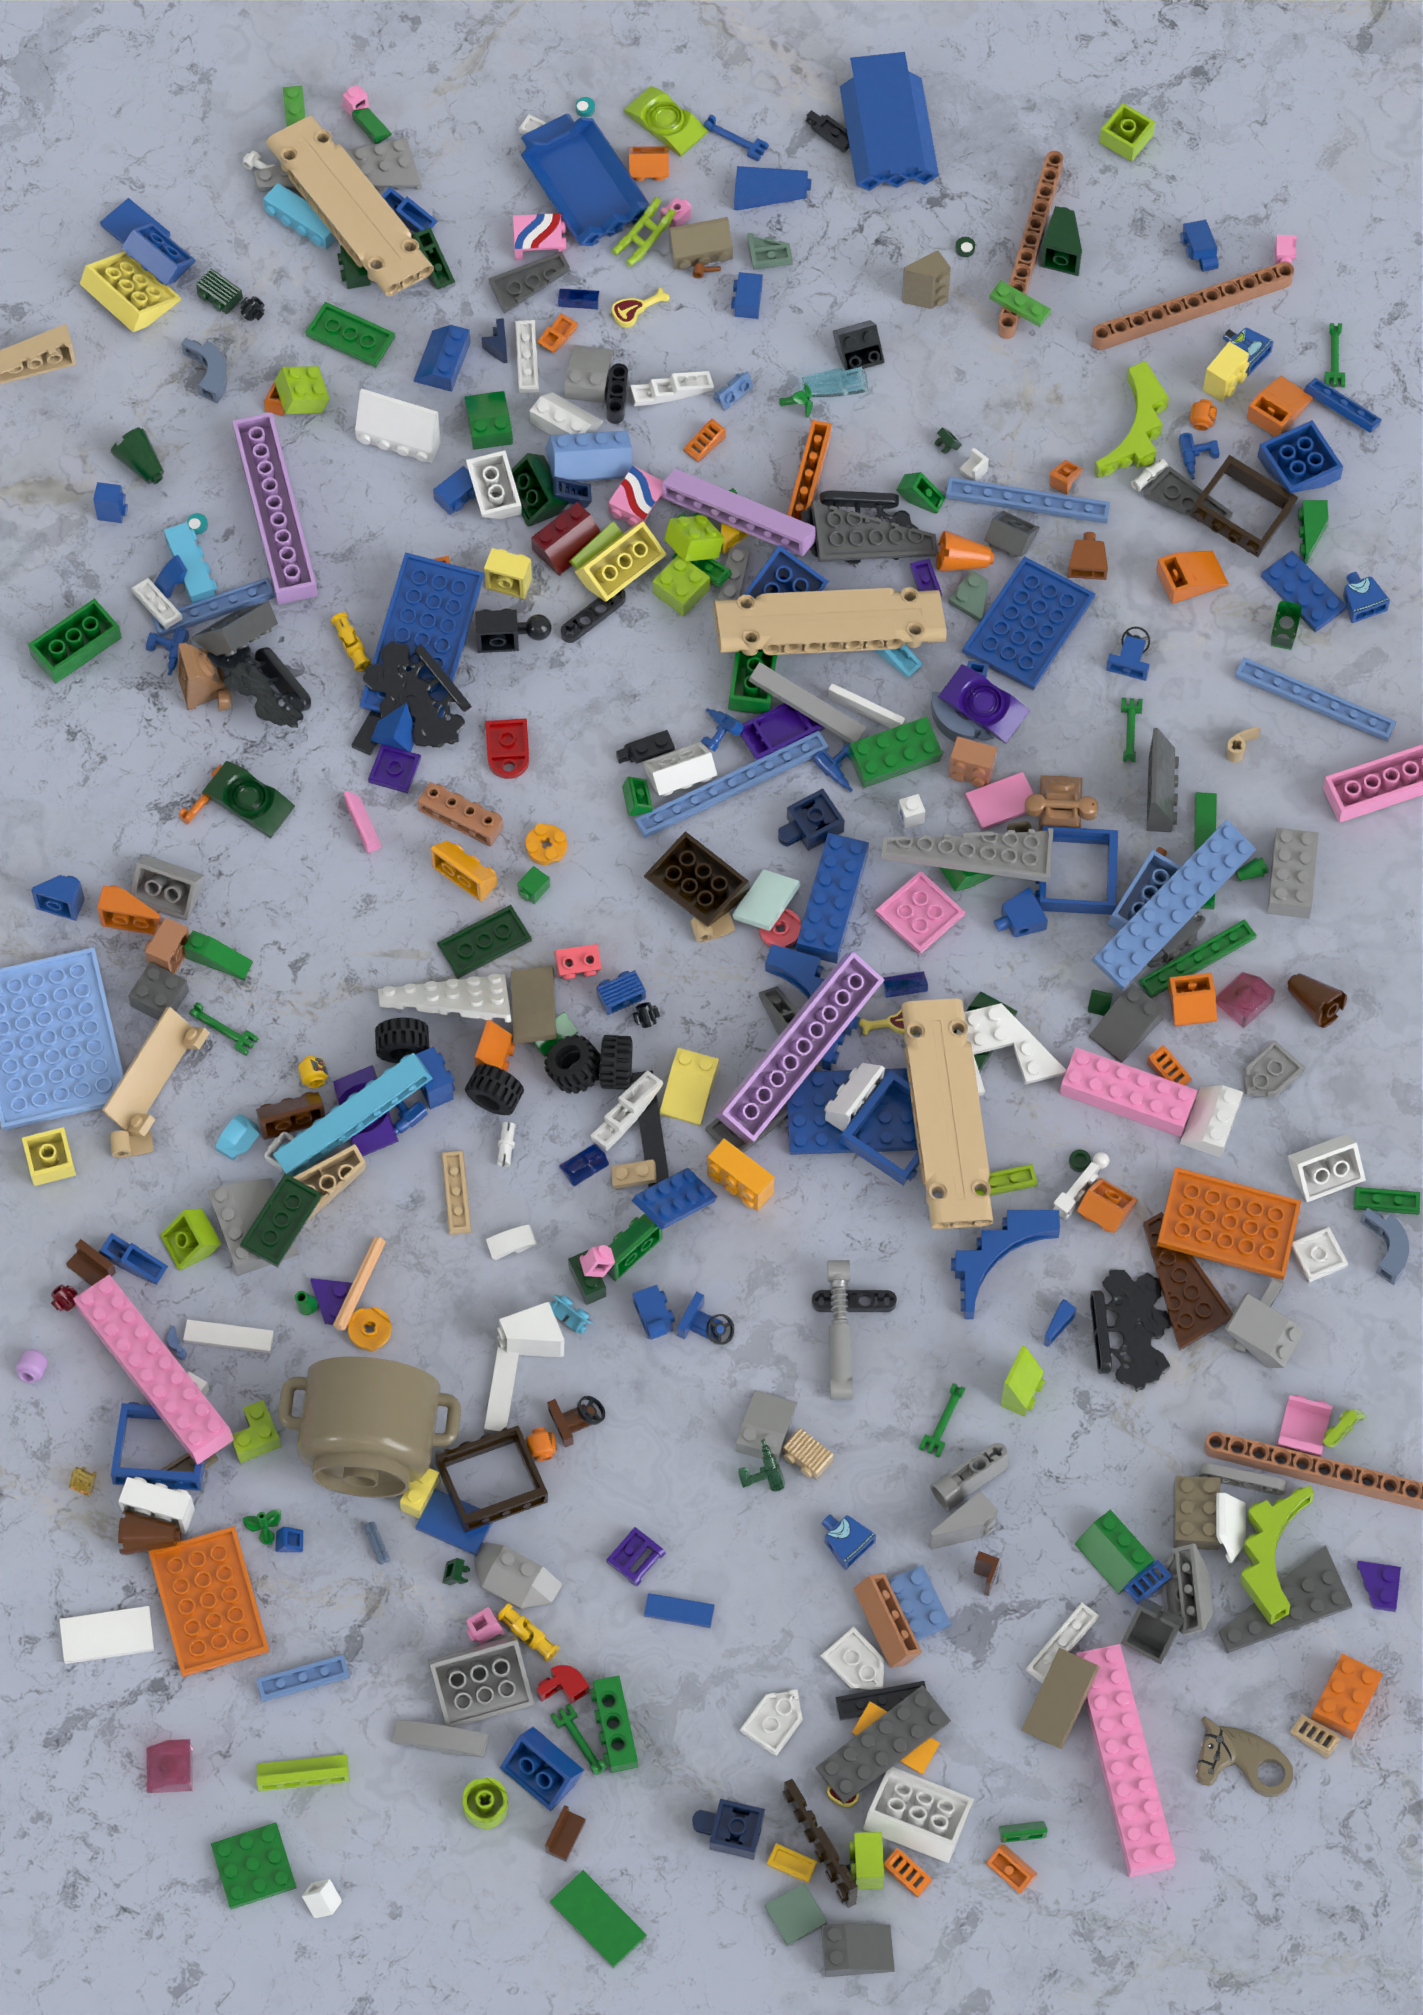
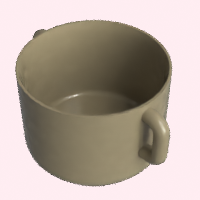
M335 1357L312 1364L308 1368L307 1377H292L283 1384L278 1409V1418L281 1424L288 1429L299 1431L297 1443L298 1456L302 1463L312 1470V1479L318 1485L338 1493L370 1498L393 1497L407 1492L409 1484L423 1477L429 1470L433 1446L444 1447L455 1441L459 1432L461 1405L458 1399L453 1395L440 1393V1384L432 1375L407 1364L371 1357ZM296 1390L305 1391L301 1417L291 1415L294 1392ZM438 1406L448 1408L444 1433H435Z

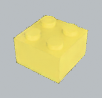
M1229 341L1206 369L1203 391L1222 403L1227 397L1230 398L1234 394L1238 383L1242 384L1247 377L1246 370L1249 366V353Z
M492 548L484 567L485 588L525 599L532 581L531 559L522 554L516 555L504 549Z
M64 1127L22 1138L34 1186L76 1176Z

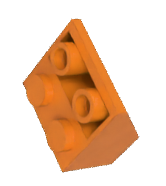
M1212 972L1169 978L1168 994L1175 1027L1217 1022L1216 994Z

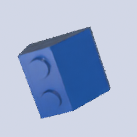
M59 875L34 886L31 890L37 910L76 921L85 900L81 882L73 876Z

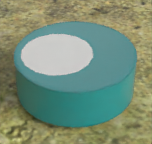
M589 97L578 99L576 102L577 114L581 117L593 115L595 112V102Z
M195 513L187 519L189 529H194L195 534H202L208 528L207 518L203 514Z

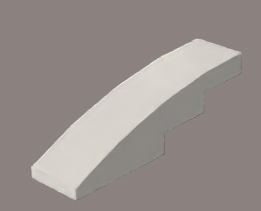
M709 371L673 373L670 378L651 379L649 384L630 385L628 392L634 407L692 397L712 391L714 385Z
M647 1070L618 1097L619 1103L604 1116L605 1122L590 1135L591 1140L605 1151H608L639 1118L662 1087L663 1081Z

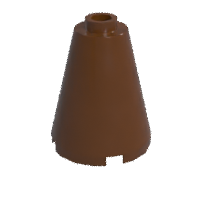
M1301 973L1291 976L1288 980V991L1319 1027L1325 1028L1331 1025L1339 1017L1336 1015L1339 1008L1343 1011L1346 1005L1347 995L1337 988Z
M129 1510L122 1512L125 1518H120L118 1543H123V1549H119L121 1555H131L173 1547L177 1545V1542L181 1541L182 1530L178 1528L176 1523Z

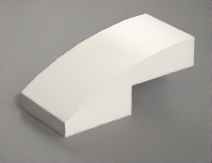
M529 1224L504 1231L486 1239L492 1259L498 1260L513 1252L520 1253L537 1245L531 1225Z

